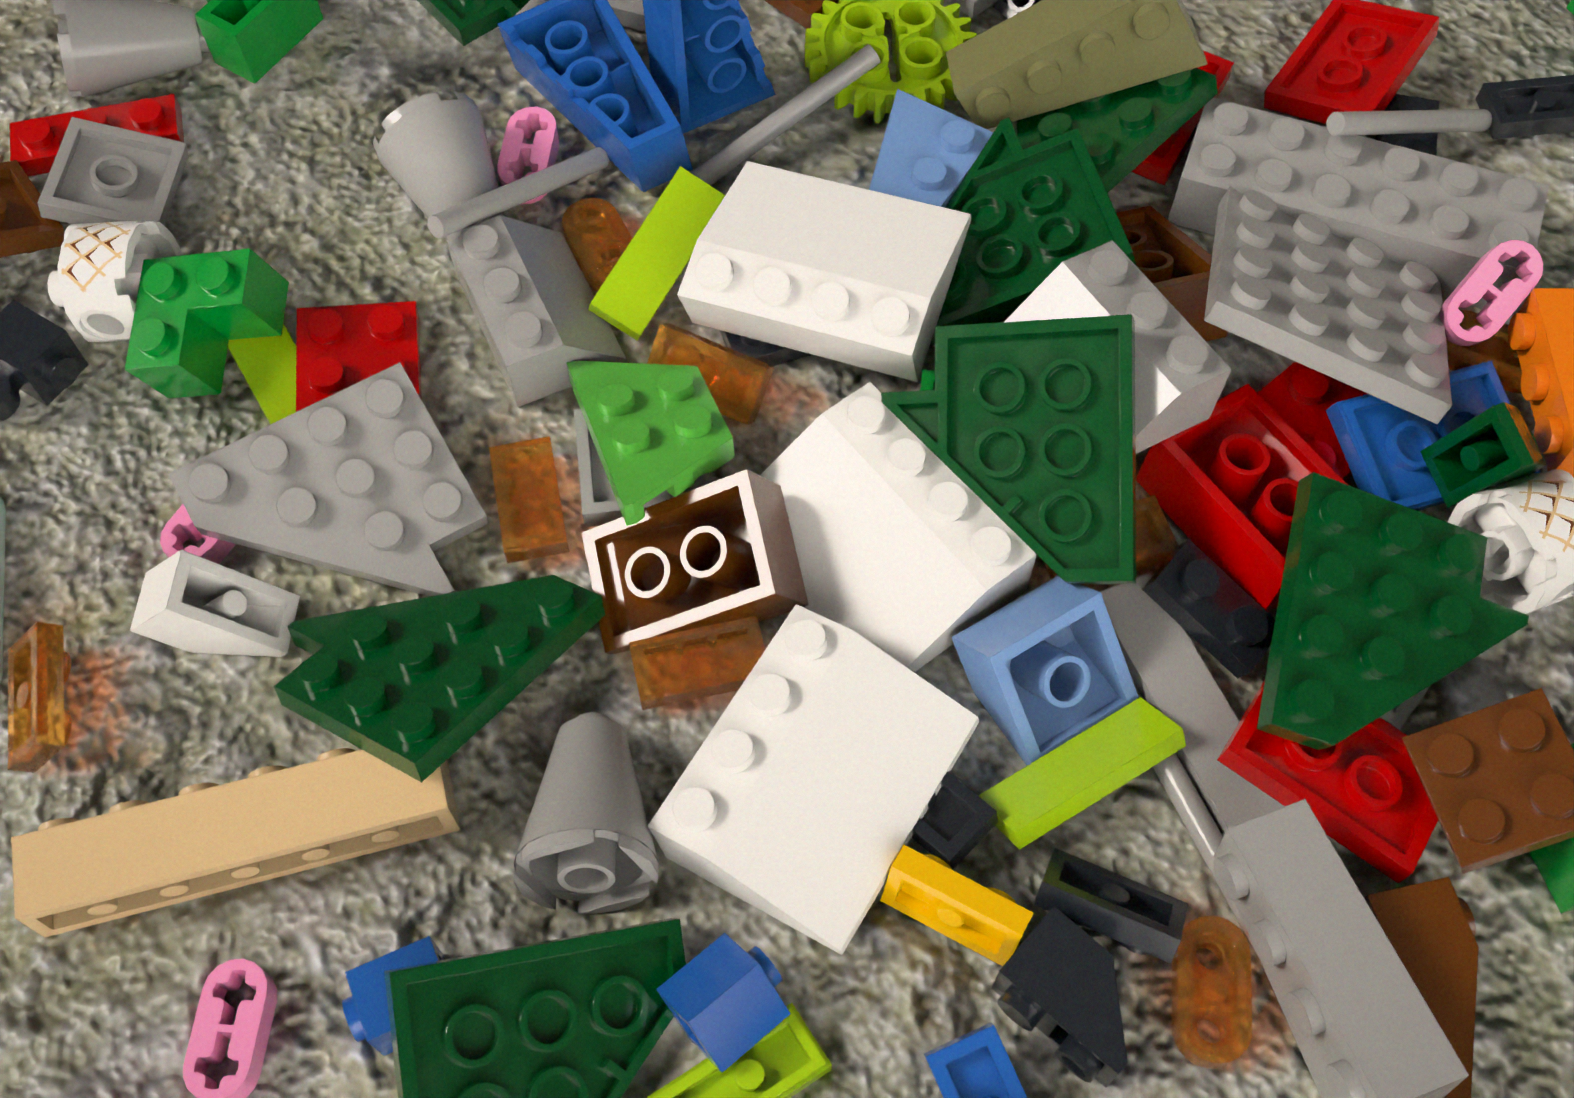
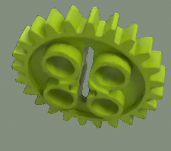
M824 0L822 3V14L813 13L811 15V28L805 30L804 64L805 67L809 68L810 83H815L867 44L871 45L876 51L880 63L836 94L834 108L839 110L848 104L854 105V118L858 119L866 110L873 111L875 123H880L885 113H891L897 89L943 110L945 98L958 101L954 94L946 52L977 36V33L970 32V17L959 18L961 5L958 3L944 7V0H838V4ZM884 19L889 20L891 24V47L893 62L896 64V82L890 79L888 67L889 45L887 37L884 36Z

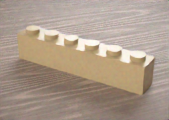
M339 748L322 753L314 762L290 768L281 765L265 766L252 771L246 779L222 785L216 783L193 784L180 790L178 796L154 802L144 800L121 802L112 806L109 809V813L82 820L58 818L46 821L38 827V831L11 837L15 919L45 938L460 831L448 759L421 783L362 749L356 751L350 748Z

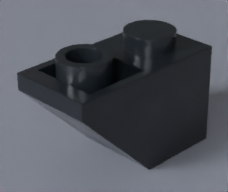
M1053 906L999 970L991 988L1001 996L997 1003L1013 1022L1027 1031H1032L1035 1027L1038 1028L1058 1046L1055 1054L1069 1071L1088 1083H1091L1095 1078L1106 1088L1128 1063L1113 955Z

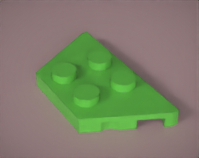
M576 360L566 362L570 384L626 526L636 524L645 518L643 505L665 490L676 497L693 486L696 479L701 475L714 472L735 458L733 437L698 366Z

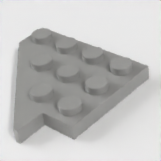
M401 363L395 364L168 473L194 526L202 535L429 597L455 592L433 552L489 524L485 512Z

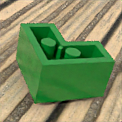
M207 0L208 3L194 15L214 62L254 84L324 19L318 0Z
M250 248L144 259L125 370L167 398L221 394L229 340L282 335L289 282Z

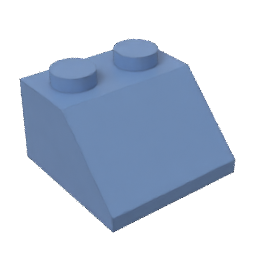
M1059 576L1054 577L951 637L973 693L1026 765L1031 764L1139 698L1101 592L1081 584H1068Z

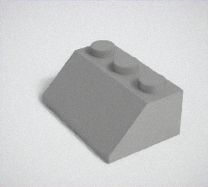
M499 215L445 236L457 278L517 407L572 387L566 362L576 360L627 363L626 357L608 322L588 310L594 295L562 233Z
M1112 240L1063 261L1004 322L1132 314L1135 320V435L1137 454L1209 419L1232 369Z

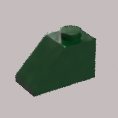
M1505 402L1490 407L1420 451L1447 508L1457 505V503L1474 493L1534 473L1547 466L1537 447L1536 439L1528 429L1519 409Z

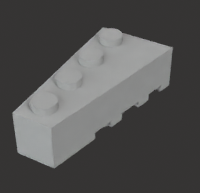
M1306 799L1227 828L1214 855V871L1217 881L1225 895L1230 900H1233L1321 1098H1444L1469 1076L1468 1072Z

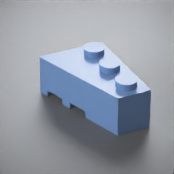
M897 89L869 190L945 208L993 132Z

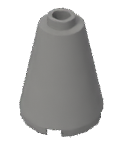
M52 0L54 15H60L57 37L65 78L72 98L87 97L202 64L201 52H210L194 16V8L151 0Z
M435 92L405 102L387 115L381 123L385 133L380 141L374 136L373 146L380 163L427 218L498 188L481 112L475 101L464 93L455 92L458 100L442 101L439 93ZM501 212V213H499V214H497V215H494V216H492V217H489V218H487V219H485V220H488V219H490V218H493V217H496V216H499V215H502V216H505V215H504V212Z
M595 712L578 715L560 727L514 861L515 885L524 897L542 907L556 910V898L579 901L578 913L597 914L618 911L642 902L649 895V883L653 880L657 884L659 863L651 831L648 828L649 823L626 732L619 723L608 716Z

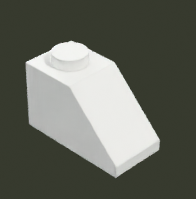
M181 549L145 573L130 631L190 653L282 657L288 653L291 635L287 626L295 621L300 596Z

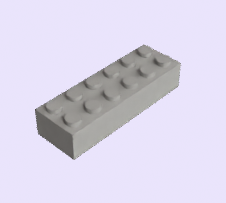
M1212 98L1204 105L1168 220L1178 226L1215 235L1218 204L1228 191L1229 186H1232L1243 195L1247 190H1255L1270 197L1276 203L1277 210L1295 218H1298L1301 214L1315 216L1328 225L1331 234L1349 242L1354 238L1369 240L1383 251L1384 257L1399 264L1405 265L1407 262L1413 261L1426 266L1434 272L1438 281L1441 282L1442 298L1447 299L1480 258L1497 245L1510 240H1520L1533 245L1537 250L1549 185L1359 135L1333 136L1327 131V127ZM1512 257L1504 262L1498 261L1504 269L1492 285L1499 289L1503 284L1515 278L1522 279L1515 272L1520 264L1516 258ZM1481 298L1471 306L1482 309L1487 301Z

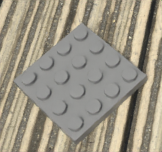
M1229 186L1228 191L1218 204L1204 321L1435 424L1440 422L1451 408L1452 398L1445 326L1439 316L1440 308L1443 305L1441 282L1438 281L1434 272L1417 262L1409 261L1402 265L1384 257L1383 251L1369 240L1354 238L1349 242L1331 234L1328 225L1315 216L1301 214L1298 218L1279 211L1277 210L1276 203L1261 192L1247 190L1243 195L1232 186Z

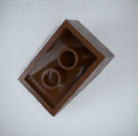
M1151 206L1116 212L1133 250L1138 269L1206 342L1227 337L1228 331L1204 321L1212 255Z
M748 469L644 508L645 518L636 524L626 526L623 517L582 532L592 590L594 593L601 595L605 610V616L599 620L604 651L607 654L612 655L749 626L791 612L796 604L802 607L809 605L781 486Z

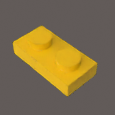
M906 845L902 846L891 866L880 899L881 902L1001 966H1004L1015 953L1033 915L1032 911L1018 905L1004 891L992 887H984L952 870L941 858L931 854H921Z

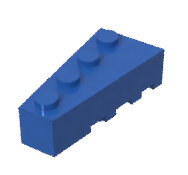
M549 0L497 24L515 69L595 147L604 149L609 160L642 192H646L671 180L680 166L687 171L693 170L678 120L607 0Z
M643 0L650 73L678 120L683 134L776 95L772 83L767 78L763 69L765 64L761 53L756 48L750 34L752 29L749 20L741 9L738 0Z

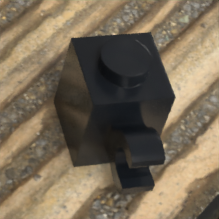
M14 299L0 312V421L11 417L19 408L21 401L20 390L48 406L64 389L72 385L77 376L89 365L66 330Z

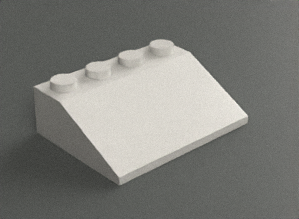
M747 161L697 239L677 295L692 323L918 382L971 222V214Z
M871 382L823 412L760 475L780 485L809 604L804 608L854 630L913 672H916L953 645L952 636L1003 608L1027 590L1037 554L881 402V392Z
M796 604L649 823L648 828L667 859L842 955L887 880L891 866L902 846H907L913 836L914 826L919 818L923 819L929 809L928 803L933 794L937 795L941 788L940 782L947 771L950 773L978 726V716L854 630Z

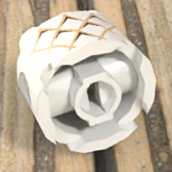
M120 221L71 224L65 230L64 242L61 245L57 266L58 270L51 272L48 277V293L56 306L65 308V312L72 324L86 341H130L143 260L182 256L183 253L173 234L160 222Z
M1554 469L1546 473H1531L1474 493L1457 503L1448 523L1487 537L1480 598L1524 614H1529L1574 596V478L1569 472L1562 469Z

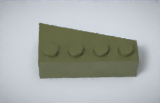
M1042 0L946 52L955 96L973 123L985 129L997 127L1001 120L1008 117L1011 122L1208 65L1194 24L1182 0Z

